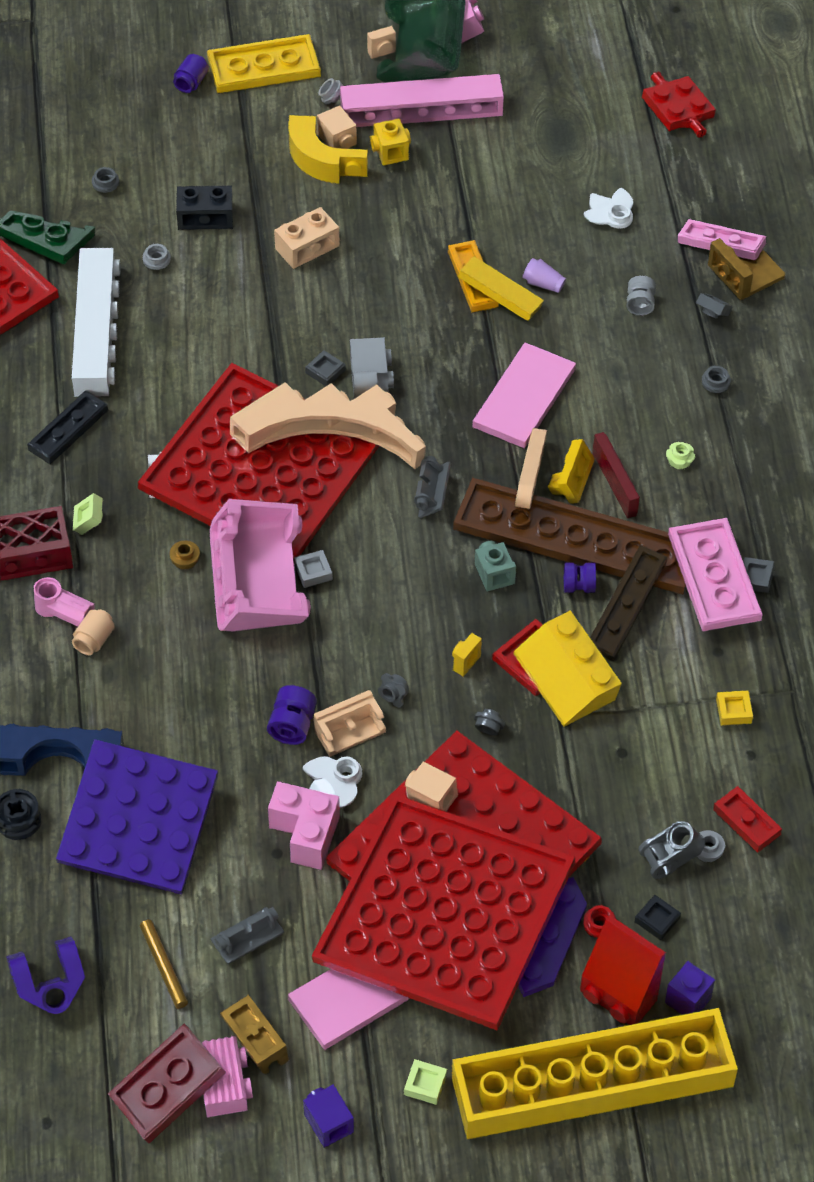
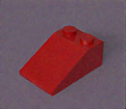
M609 915L605 920L583 971L580 991L589 1002L596 1005L600 1004L610 1011L612 1017L618 1022L629 1025L638 1024L658 1000L666 952Z

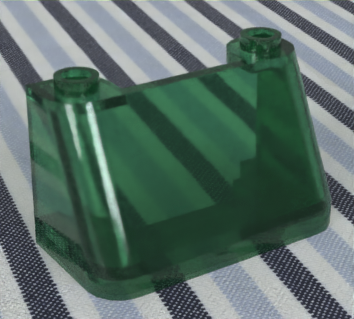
M385 0L386 15L389 19L399 24L395 62L390 59L381 61L377 67L376 78L384 83L414 81L446 76L456 71L460 61L465 0Z

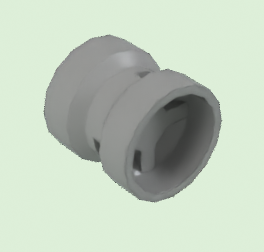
M640 275L629 280V295L627 296L626 307L631 313L647 315L654 310L656 283L652 278Z

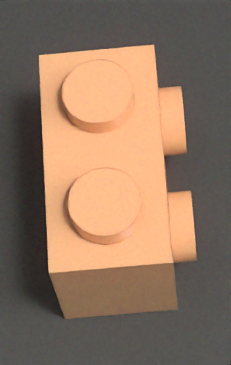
M322 207L307 212L303 216L274 230L275 249L293 269L340 246L339 226Z

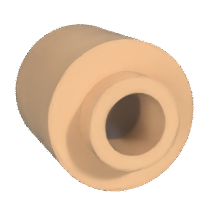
M101 609L90 610L73 633L72 645L75 649L88 656L98 652L115 628L112 616Z

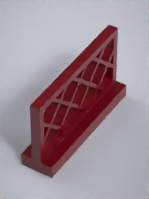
M62 506L0 516V539L5 534L14 537L9 544L0 541V581L73 568ZM58 517V520L51 527L42 523L45 519ZM24 523L27 525L21 532L12 528L15 524ZM35 529L44 532L38 539L29 536ZM52 536L60 539L47 542ZM22 541L29 544L26 546L17 547Z

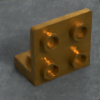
M721 238L711 242L708 266L740 300L785 279V272L764 250L761 251L755 261L738 257L733 248L727 246Z

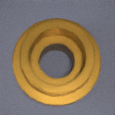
M179 541L170 549V559L180 569L194 567L200 558L199 547L191 541Z

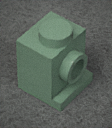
M486 541L479 546V549H475V566L487 592L515 584L516 565L515 562H512L504 542L496 544L494 541Z

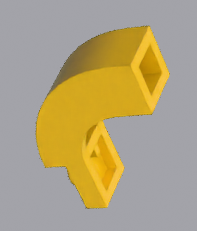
M289 115L290 154L302 171L318 180L338 184L340 183V176L367 177L368 150L339 149L327 146L317 137L316 116Z

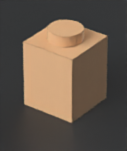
M340 105L317 115V135L325 145L333 148L349 149L357 144L356 124Z
M424 761L416 771L413 770L408 775L405 782L408 799L443 811H447L458 796L456 778Z

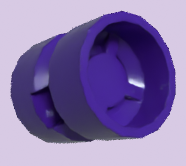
M288 685L281 687L277 693L274 710L270 715L267 725L269 735L284 744L298 745L304 743L309 732L310 720L313 718L317 705L315 695L299 686Z

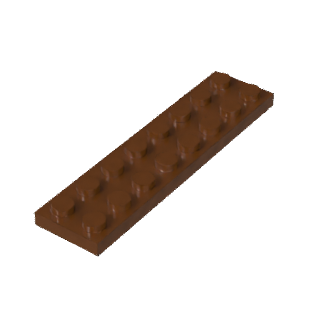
M472 477L453 522V530L499 543L504 542L506 545L575 563L583 566L585 563H595L596 570L623 577L636 551L642 545L668 557L667 563L654 587L684 594L686 584L668 532L533 495L530 509L516 507L517 490Z

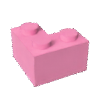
M277 781L268 806L269 828L293 834L290 840L291 863L322 870L340 817L339 796Z

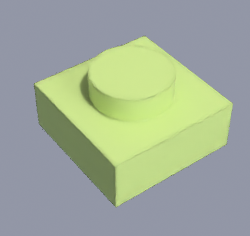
M93 493L74 506L73 530L83 535L101 523L103 517L102 497Z
M414 1059L404 1088V1095L437 1105L447 1076V1069Z

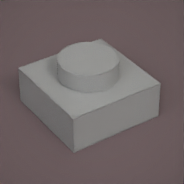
M323 550L294 558V565L304 588L333 580L332 571Z

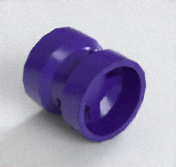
M564 563V593H574L576 590H583L585 593H595V563H585L583 566H577L575 563Z

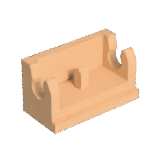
M371 690L314 714V731L329 757L386 733V727L381 720L384 718L383 712L374 699Z

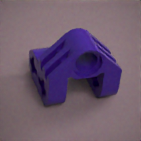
M71 936L55 941L58 957L66 978L61 979L57 977L39 983L36 988L34 987L23 951L6 956L17 994L21 999L52 1014L61 1013L69 1007L85 979L78 950ZM53 988L63 991V999L56 1005L48 1004L45 1000L47 992Z

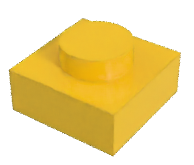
M471 633L465 641L458 642L452 653L454 657L453 671L464 677L481 657L482 638Z
M749 691L717 692L716 701L720 725L752 724L753 713Z

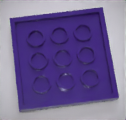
M94 739L56 857L57 863L182 895L218 778V770Z

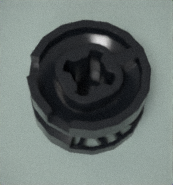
M13 789L3 793L0 796V833L12 840H24L38 831L41 825V813L36 797L23 789Z

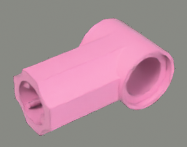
M42 578L34 585L35 610L41 616H56L78 627L90 610H95L94 603L62 589L60 583L54 578Z

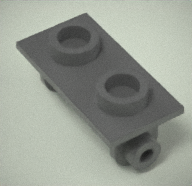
M426 456L421 461L419 477L423 480L418 481L414 497L416 507L420 509L419 518L443 510L451 467L450 461L440 465L433 456Z
M264 907L261 911L225 931L219 932V934L210 939L228 965L282 935L284 930L277 922L279 917L273 907L269 909Z

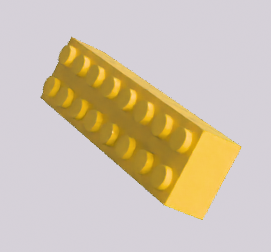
M716 1008L453 1059L452 1081L466 1138L473 1139L734 1087L738 1068L720 1010Z

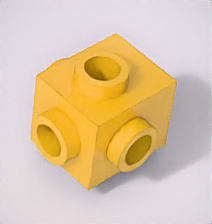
M400 118L375 123L374 135L370 136V144L373 152L377 151L382 165L409 160L410 133L407 128H403Z

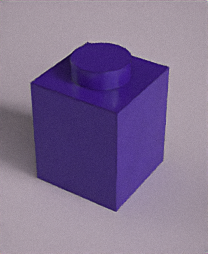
M687 961L669 982L665 1003L681 1015L700 1012L712 998L715 979Z
M334 1084L325 1089L317 1088L313 1090L303 1100L304 1116L323 1148L354 1132V1117Z

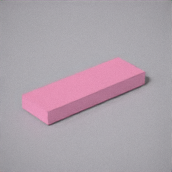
M688 219L678 234V243L710 250L712 241L721 238L727 246L733 248L738 257L755 261L766 245V236Z

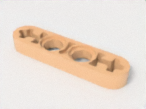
M532 428L515 501L516 507L527 509L531 507L544 452L547 430Z

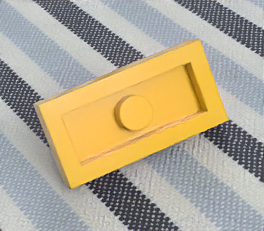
M583 439L572 440L565 457V465L562 472L552 474L548 485L552 494L564 495L570 504L579 503L595 460Z

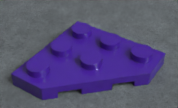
M574 877L567 880L518 985L523 997L554 986L561 966L587 908V903Z

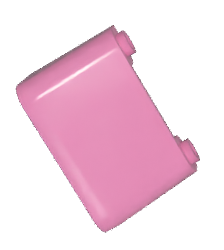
M228 499L213 518L210 526V545L216 618L220 631L233 632L300 624L309 616L311 609L310 601L306 599L304 593L296 592L292 541L302 530V517L298 515V504Z

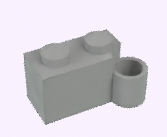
M384 337L350 339L354 399L375 385L389 393L388 388H394L393 371H387V366H392L391 349H385Z

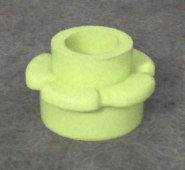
M675 442L666 451L669 464L676 469L689 467L695 459V454L693 453V447L684 442Z

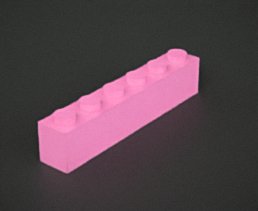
M499 74L340 86L341 107L353 120L356 127L374 126L375 123L399 118L401 123L404 124L503 116L504 96Z

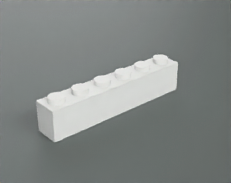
M80 248L72 366L74 397H79L84 391L94 396H109L110 385L115 384V369L111 367V362H116V346L112 345V340H117V324L113 323V319H118V302H114V297H119V280H115V276H120V259H115L114 248Z

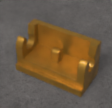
M249 995L220 1013L223 1020L263 1074L269 1073L270 1069L268 1067L272 1062L277 1061L282 1066L289 1061L285 1043Z

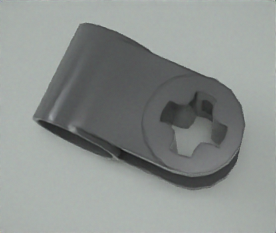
M678 821L656 836L645 840L639 846L638 851L641 856L646 857L650 864L652 877L654 879H661L672 874L677 868L691 859L699 856L704 849L705 841L703 836L689 823ZM690 835L689 841L686 844L681 845L682 839L685 836Z

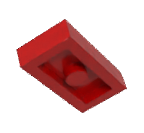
M738 786L714 803L713 810L757 853L781 835L782 828Z

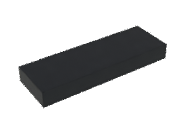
M84 391L27 444L28 451L51 464L108 411V405L91 393Z

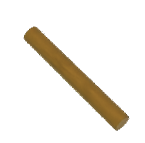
M145 920L140 924V928L176 1009L184 1008L188 1004L186 996L152 920Z

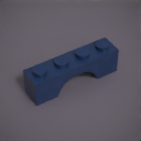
M16 724L0 725V775L26 776L34 764L51 756L72 758L85 769L94 739L124 747L122 731L108 728L87 730L79 727H71L69 729L52 728L45 725L38 727H24Z

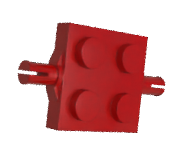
M659 71L657 73L654 72L651 75V80L656 86L643 89L642 98L668 131L689 127L698 138L703 137L707 130L701 122L714 118L716 112L714 106L689 76L666 81Z

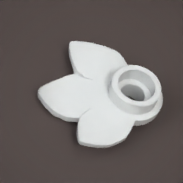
M619 188L613 194L612 199L594 193L590 195L589 206L591 209L584 212L587 220L599 225L608 224L614 228H625L632 223L633 213L631 208L633 206V199L626 190Z
M324 756L313 759L303 766L304 772L314 779L309 789L339 796L340 808L351 804L356 798V784L362 778V768L355 759L341 757L338 760H334ZM344 772L351 773V775L344 776L341 774Z

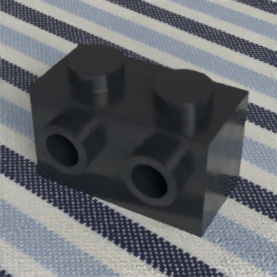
M177 186L176 215L178 230L233 229L232 186Z

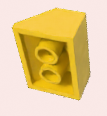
M571 610L544 623L513 653L528 676L538 687L539 692L563 727L615 701L622 685Z

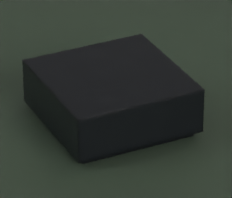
M654 895L635 916L634 922L661 941L678 922L681 912L657 895Z

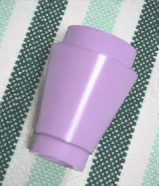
M534 258L528 263L522 277L528 280L527 284L557 293L561 291L566 281L565 277L542 259L536 260Z

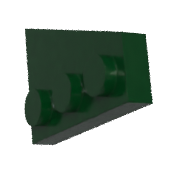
M10 210L0 219V236L61 264H65L95 236V227L85 225L84 229L71 227V222L61 220L59 224L44 221L42 216Z

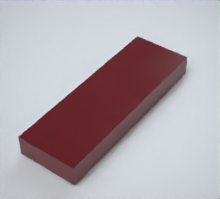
M604 432L595 434L593 455L627 519L635 517L638 513L640 496L607 435Z

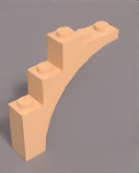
M284 382L230 417V435L248 453L267 443L289 436L310 433L339 434L377 444L398 455L416 469L421 466V461L425 458L426 449L421 437L414 435L405 426L403 420L395 416L396 402L393 396L383 391L378 385L350 401L343 391H339L331 383L304 400L299 391L293 390Z

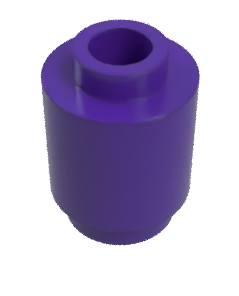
M187 55L174 73L173 83L175 87L183 93H190L196 90L209 71L206 60L200 55Z

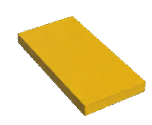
M310 34L207 50V57L217 93L321 77V69Z

